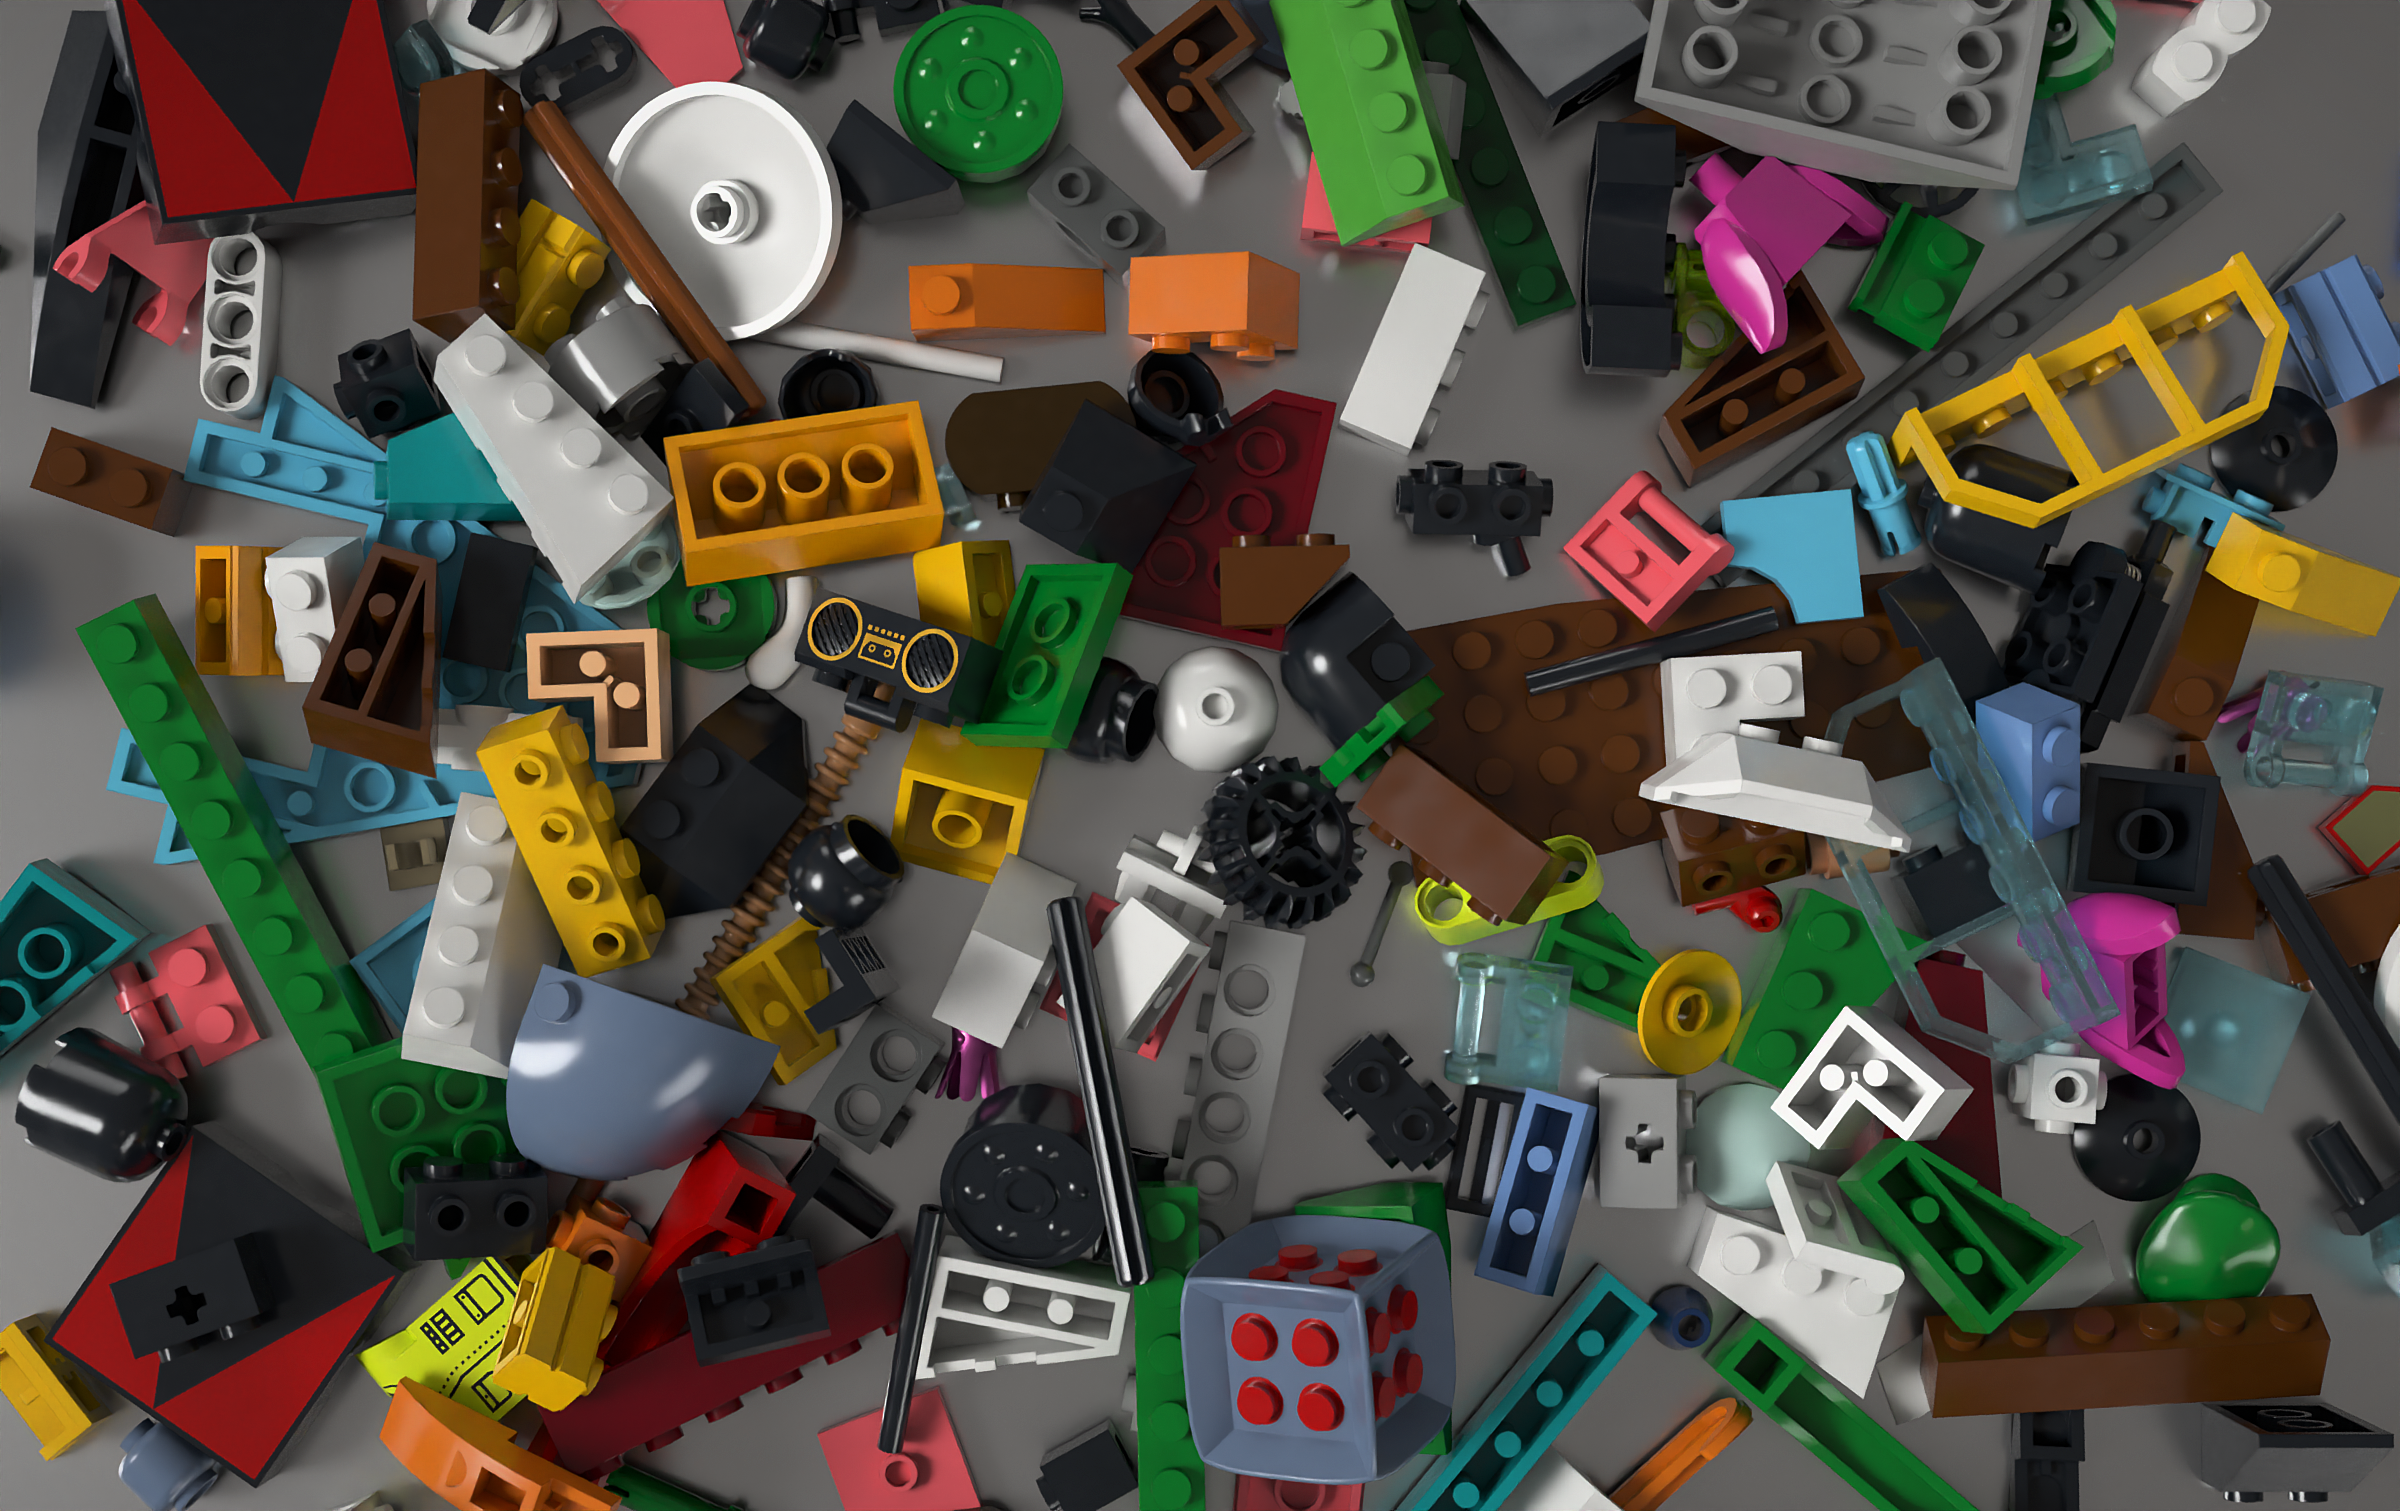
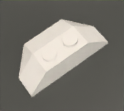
M1741 723L1738 736L1722 732L1715 733L1643 781L1640 786L1638 796L1657 802L1907 853L1910 851L1912 839L1863 762L1841 757L1844 744L1804 736L1802 749L1778 744L1780 735L1778 730Z

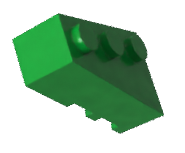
M1798 888L1742 1012L1737 1028L1720 1062L1784 1090L1846 1005L1872 1006L1930 942L1812 888Z
M1902 1138L1882 1139L1836 1181L1962 1332L1990 1334L2084 1248V1246L2068 1236H2061L2030 1216L2029 1212L2018 1205L2006 1202L1977 1184L1978 1181L1914 1141H1905Z

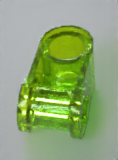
M1676 242L1674 270L1669 272V293H1673L1675 296L1672 331L1682 332L1681 364L1692 369L1707 368L1718 356L1720 357L1733 341L1735 321L1723 307L1710 285L1703 263L1702 250L1688 249L1685 242ZM1692 322L1708 324L1716 333V345L1711 348L1697 347L1687 336V325Z

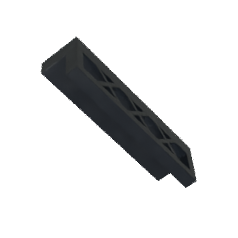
M853 926L832 928L815 939V942L844 986L804 1011L819 1035L847 1024L901 989L862 928L857 929Z

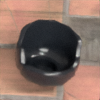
M820 349L800 357L783 376L778 406L783 420L875 407L878 404L879 389L871 368L854 354L846 350Z

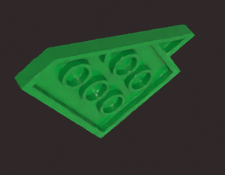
M403 1036L312 1067L363 1230L373 1253L403 1242L404 1167H421L425 1159L436 1156L461 1158L464 1164L489 1163V1157L494 1154H521L514 1143L508 1124L506 1109L507 1079L402 1059ZM471 1258L443 1259L446 1272L451 1280L462 1276Z

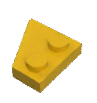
M801 916L709 979L745 1034L781 1046L770 1071L778 1085L788 1084L837 1049L835 1030L832 1029L818 1035L804 1011L826 998L830 992L827 970L821 967L819 946L815 942V939L818 938L817 930L821 928L810 924Z

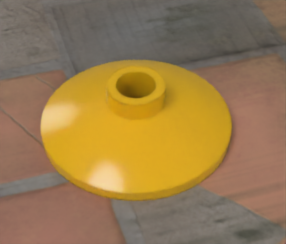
M1705 949L1686 950L1668 959L1652 976L1639 1006L1638 1035L1644 1053L1656 1067L1676 1075L1693 1074L1710 1066L1728 1047L1740 1020L1742 991L1736 971L1724 957Z

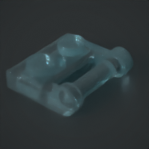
M2269 670L2244 762L2243 772L2247 783L2252 787L2268 789L2278 787L2280 783L2329 788L2330 792L2336 796L2354 798L2360 796L2368 784L2369 776L2364 760L2384 688L2364 681ZM2284 741L2334 746L2330 762L2322 763L2283 758L2281 752Z
M1474 952L1458 955L1455 979L1460 982L1453 1050L1445 1056L1444 1077L1448 1081L1461 1085L1476 1084L1480 1081L1557 1092L1574 966ZM1491 983L1505 985L1497 1055L1478 1052L1486 986Z

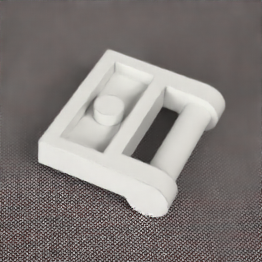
M1776 1160L1765 1180L1795 1261L1801 1262L1806 1267L1816 1271L1831 1270L1864 1279L1868 1289L1876 1294H1889L1899 1289L1905 1279L1899 1259L1895 1254L1888 1251L1880 1233L1837 1184L1836 1181L1840 1177Z

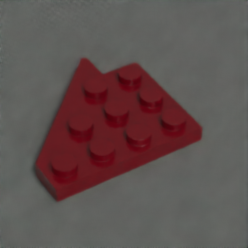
M1274 389L1231 416L1233 426L1216 436L1212 441L1202 446L1185 445L1177 450L1180 454L1196 462L1197 466L1132 573L1133 578L1119 616L1280 653L1286 628L1221 630L1219 547H1232V537L1242 535L1271 536V546H1297L1296 536L1308 534L1337 403Z

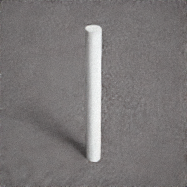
M792 320L766 334L751 338L753 340L810 350L827 348L846 350L857 358L999 383L1002 380L1005 362L1004 357Z

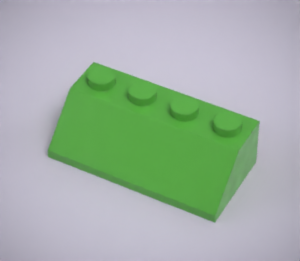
M1269 0L1341 246L1346 247L1465 206L1404 0Z

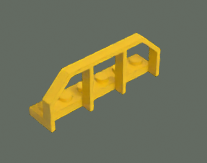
M2241 251L2231 256L2222 270L2136 311L2130 304L2120 309L2111 323L2036 359L2030 353L2021 356L2011 371L1921 414L1917 407L1906 411L1887 444V449L1898 469L1919 460L1945 502L2034 529L2259 420L2269 407L2290 325L2244 252ZM2239 296L2265 337L2263 351L2249 403L2205 424L2162 353L2179 340L2177 335L2196 327L2199 333H2204L2225 322L2233 315L2234 312L2231 306ZM2133 357L2181 436L2103 473L2061 405L2060 400L2068 394L2067 388L2085 379L2090 386L2099 384L2120 371L2124 366L2123 361ZM2031 406L2032 410L2040 417L2080 485L2040 504L1959 479L1946 456L1956 448V441L1973 433L1976 434L1978 439L1986 438L2007 426L2012 421V414Z

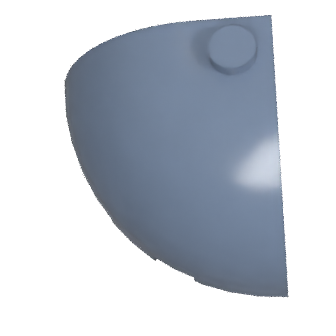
M543 963L521 1022L510 1059L506 1089V1109L510 1132L519 1152L524 1158L529 1159L531 1164L562 1175L595 1181L627 1180L630 1176H636L655 1169L664 1171L706 1148L708 1144L705 1141L715 1134L731 1117L739 1118L759 1092L771 1071L781 1046Z

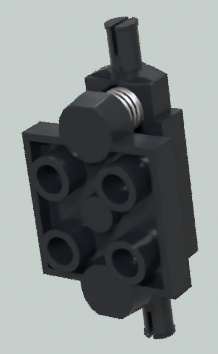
M2151 520V525L2138 554L2127 557L2122 549L2102 542L2088 541L2076 552L2070 566L2046 563L2043 570L2047 572L2038 592L2034 596L2030 594V603L2019 629L2006 648L2002 670L2009 686L2012 687L2025 682L2080 704V755L2099 749L2110 721L2120 723L2170 607L2162 599L2174 572L2167 565L2163 564V560L2178 529L2163 521Z

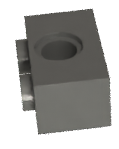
M1070 143L1027 189L1030 206L1124 289L1130 283L1131 257L1154 256L1166 243L1165 228Z

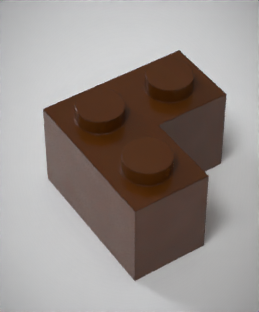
M1200 0L1116 66L1190 169L1207 170L1256 132L1219 80L1269 41L1240 0Z

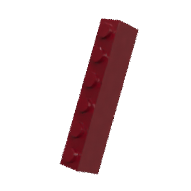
M890 1232L817 1267L831 1332L829 1337L700 1368L692 1332L689 1329L602 1371L594 1389L587 1396L579 1395L562 1411L553 1412L537 1404V1408L565 1469L576 1475L584 1473L586 1479L590 1482L597 1480L624 1465L620 1454L643 1443L649 1453L665 1447L684 1436L680 1425L702 1414H705L708 1423L720 1420L744 1407L741 1395L762 1385L765 1386L768 1394L779 1391L804 1377L799 1367L821 1356L824 1357L827 1365L843 1360L862 1349L858 1338L881 1327L886 1337L897 1333L910 1259L898 1233Z

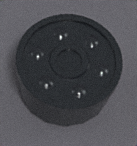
M1040 1083L1008 1086L986 1097L968 1118L963 1135L953 1145L943 1167L940 1179V1197L951 1226L974 1250L994 1261L1035 1269L1048 1268L1067 1263L1079 1257L1093 1246L1104 1231L1106 1222L1083 1101L1070 1091Z

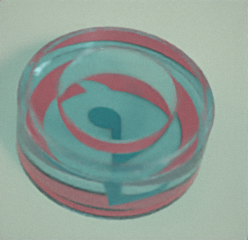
M949 462L935 467L934 471L941 501L951 524L960 527L978 519L965 487L954 474Z

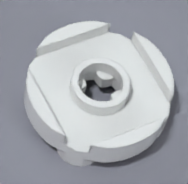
M427 0L428 17L432 22L433 33L444 52L454 62L469 71L486 68L495 76L502 74L507 76L520 75L528 62L546 51L553 39L558 22V0H526L489 35L468 23L469 20L467 18L477 0Z

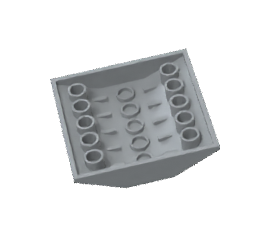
M1654 0L1634 101L1746 153L1763 157L1774 156L1780 161L1869 182L2014 190L2018 185L2052 0Z

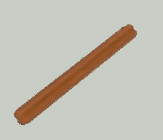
M544 100L535 104L523 116V124L695 365L709 358L749 404L750 407L739 422L746 421L757 415L767 404L764 394L557 105L552 101L545 102Z

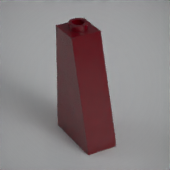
M1928 947L1925 959L1916 957L1903 971L1893 1021L1972 1086L1974 1090L1936 1140L1914 1142L1978 1181L1977 1184L2002 1198L1983 971L1964 967L1965 954ZM1876 1115L1873 1117L1866 1154L1882 1139L1901 1138Z

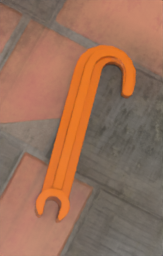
M1731 1397L1721 1399L1708 1406L1619 1486L1609 1498L1625 1511H1655L1699 1469L1716 1457L1754 1420L1752 1409L1744 1400H1736Z

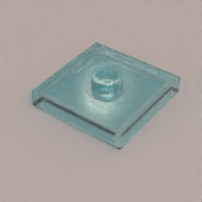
M2186 946L2167 991L2168 1014L2163 1017L2175 1034L2184 1054L2186 1070L2180 1083L2262 1115L2311 995Z

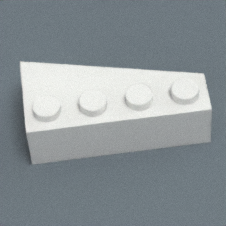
M486 313L437 356L434 382L477 450L482 451L495 472L501 489L508 500L514 502L531 529L532 538L544 557H548L563 580L562 586L575 604L666 518L674 497Z

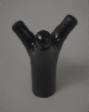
M1097 0L1101 7H1081L1079 10V18L1081 20H1097L1112 26L1135 51L1155 36L1149 27L1135 14L1127 0Z

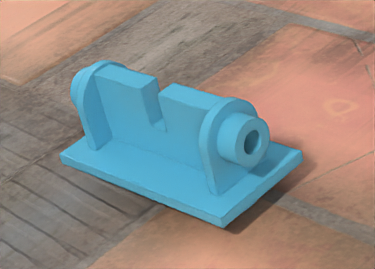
M2179 463L2175 473L2162 467L2155 470L2157 474L2167 481L2162 490L2152 487L2142 505V510L2151 513L2150 520L2168 523L2176 527L2178 532L2194 538L2204 517L2213 520L2203 542L2216 548L2232 512L2269 525L2280 531H2283L2285 528L2284 524L2269 516L2274 506L2273 504L2241 489L2237 490L2233 499L2211 490L2215 478L2182 463Z

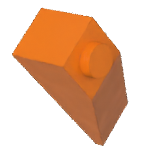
M980 263L908 266L911 331L917 342L1106 334L1103 269Z

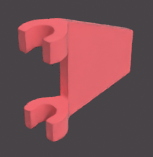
M595 0L675 88L699 82H730L744 70L724 0Z
M144 200L69 245L57 258L53 269L76 285L79 284L93 293L104 279L108 269L110 254H113L161 288L158 294L142 304L131 323L150 336L158 338L171 346L183 331L190 302L206 280L208 252L214 238L155 245L146 201Z

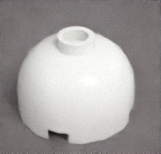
M1209 646L1187 652L1167 667L1157 684L1159 692L1154 704L1153 716L1158 739L1173 758L1195 771L1220 774L1235 770L1242 764L1251 762L1264 751L1276 730L1279 704L1273 682L1257 661L1236 649Z

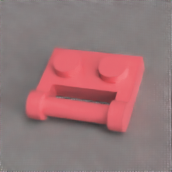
M1644 470L1635 473L1563 549L1655 633L1709 576L1716 575L1726 568L1734 556L1735 549L1723 536L1718 533L1710 535L1661 492V483ZM1645 511L1691 551L1680 565L1629 522L1637 512Z

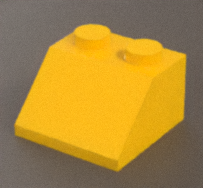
M921 718L902 767L890 841L898 850L904 862L992 885L1006 852L1020 856L1037 791L1045 749L976 746L960 734L962 727L951 725L950 728Z

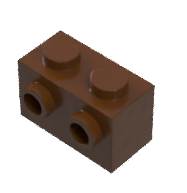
M1680 807L1660 813L1663 856L1682 907L1806 874L1804 831L1687 807Z

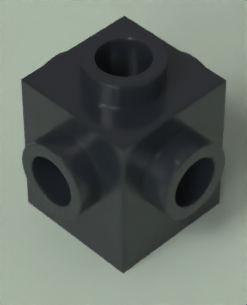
M410 328L379 340L369 339L362 341L352 347L350 351L338 355L341 381L333 384L336 399L348 420L355 417L358 418L369 439L387 432L405 430L416 421L441 412L437 385L433 380L434 373Z

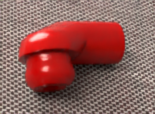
M1766 886L1691 905L1695 916L1727 908L1750 925L1754 931L1760 933H1770L1776 930L1783 919L1780 899Z

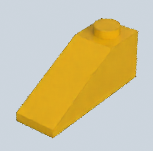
M2232 512L2205 571L2234 590L2286 610L2376 637L2400 588V577L2235 512Z

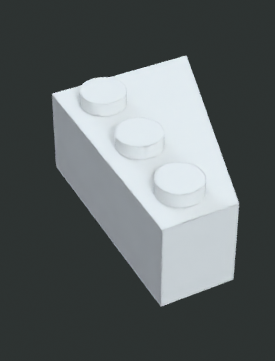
M1707 1206L1687 1267L1864 1399L1899 1289L1889 1294H1876L1868 1289L1864 1279L1831 1270L1816 1271L1810 1269L1801 1262L1795 1261L1784 1231Z
M946 1235L937 1258L915 1380L933 1378L936 1376V1373L975 1369L976 1372L996 1370L997 1366L1034 1361H1036L1037 1365L1119 1355L1131 1287L1124 1288L1118 1285L1114 1267L1073 1259L1053 1267L1029 1268L994 1261L974 1250L961 1237Z

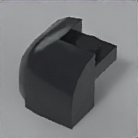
M1350 571L1299 615L1285 634L1279 656L1282 685L1291 701L1334 752H1337L1357 731L1367 726L1376 718V713L1388 702L1410 688L1436 666L1393 617L1395 614L1364 581Z

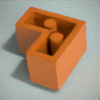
M1250 251L1131 257L1128 335L1151 342L1152 351L1156 353L1185 354L1190 352V343L1210 342V349L1237 352L1236 358L1240 360H1274L1275 350L1298 349L1300 273Z

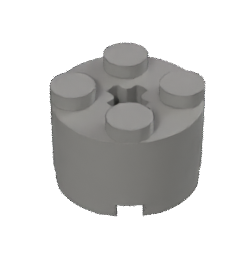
M620 296L604 305L596 316L597 321L577 336L569 334L555 341L546 351L544 358L550 365L548 375L609 434L620 430L624 437L629 439L646 430L695 364L651 306L646 304L634 305L627 296Z

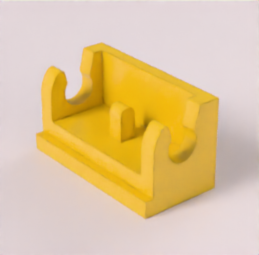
M33 1314L11 1323L0 1333V1389L44 1445L39 1452L46 1461H49L50 1459L58 1458L113 1414L75 1364L43 1341L49 1331L38 1316Z

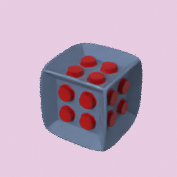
M1328 1215L1285 1216L1247 1225L1207 1252L1188 1272L1182 1290L1180 1308L1184 1381L1193 1440L1201 1460L1206 1464L1235 1474L1268 1479L1328 1485L1367 1483L1387 1478L1396 1473L1422 1451L1442 1431L1447 1423L1455 1394L1456 1353L1449 1272L1445 1253L1436 1232L1414 1224L1381 1219Z

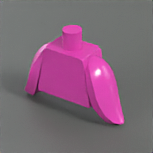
M1715 152L1689 179L1716 206L1694 230L1695 239L1701 245L1703 263L1710 285L1723 307L1760 354L1781 347L1786 341L1788 315L1787 303L1782 287L1826 242L1840 246H1867L1879 243L1885 236L1890 220L1886 214L1835 177L1818 169L1784 164L1774 156H1765L1742 178Z
M2108 892L2091 893L2069 902L2051 920L2038 913L2029 915L2019 929L2017 943L2021 948L2040 957L2042 992L2046 998L2066 1011L2070 1023L2079 1036L2096 1052L2118 1066L2159 1087L2169 1090L2177 1087L2186 1070L2184 1054L2175 1034L2163 1018L2168 1014L2165 943L2181 931L2176 908L2141 895Z

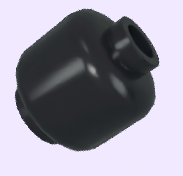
M752 0L736 33L737 36L744 39L743 52L745 57L790 81L800 78L808 67L819 72L836 40L835 37L825 33L829 24L828 11L812 0Z

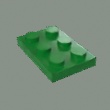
M1118 563L1026 564L994 646L1004 651L979 724L965 720L960 734L976 746L1067 749L1078 725L1079 717L1094 677L1099 670L1101 659L1117 617L1121 612L1122 604L1133 575Z

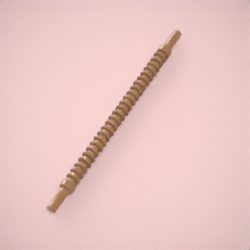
M878 682L873 697L889 702L895 688ZM846 713L843 715L841 722L845 725V728L842 732L835 731L833 733V737L837 740L833 748H824L823 752L828 756L824 763H815L814 768L818 771L815 779L808 778L810 806L753 880L751 888L744 892L742 895L744 897L743 902L740 905L735 904L731 908L735 913L732 920L725 919L721 922L725 932L722 936L715 935L712 937L716 947L713 952L705 951L703 953V958L707 962L703 968H694L693 972L697 979L694 983H685L684 989L688 994L685 999L677 998L675 1000V1005L679 1008L678 1010L708 1021L710 1020V1015L706 1012L707 1008L710 1005L717 1006L720 1001L716 997L717 991L709 979L732 964L737 958L745 955L747 952L743 948L747 942H756L757 938L753 934L755 927H764L766 925V921L762 918L765 911H774L775 905L771 902L772 898L775 895L782 896L784 894L781 883L784 879L788 880V861L792 852L807 834L820 827L817 823L821 816L829 817L831 815V812L827 809L828 803L840 800V796L836 793L837 788L840 785L847 786L849 784V780L845 777L849 769H858L859 765L854 761L858 754H867L868 749L864 744L867 739H876L882 729L881 726L849 716ZM578 1178L565 1202L568 1204L574 1194L594 1202L606 1181Z

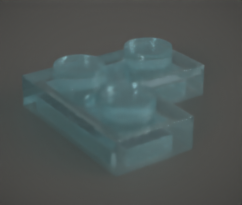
M2057 93L2043 100H2033L2018 185L2014 189L2026 227L2152 191L2153 179L2136 124L2071 142Z

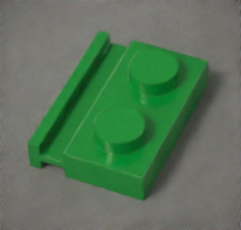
M1904 201L1894 215L1847 308L1855 313L1858 309L1867 312L1875 317L1873 323L1929 353L1938 342L1985 245L1930 214L1925 219L1911 211L1913 205Z

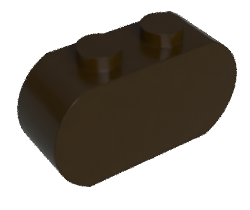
M1102 381L972 393L956 407L949 419L945 433L946 456L954 474L968 492L984 502L997 501L999 511H1016L1021 509L1085 398L1136 427V421L1124 397L1113 387Z

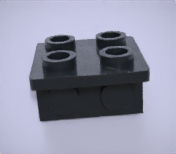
M792 1235L776 1236L757 1244V1250L734 1256H730V1253L727 1251L708 1252L693 1258L690 1262L691 1266L677 1270L700 1368L831 1336L810 1239L796 1241V1238Z

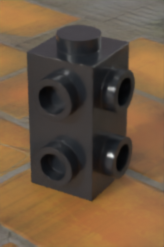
M1367 1031L1322 1073L1324 1078L1331 1084L1322 1094L1348 1122L1358 1114L1375 1133L1366 1142L1391 1169L1402 1161L1411 1172L1421 1164L1429 1171L1448 1156L1457 1145L1450 1137L1459 1128L1449 1116L1458 1108L1432 1080L1422 1088L1405 1069L1414 1060L1389 1033L1378 1041L1370 1031Z

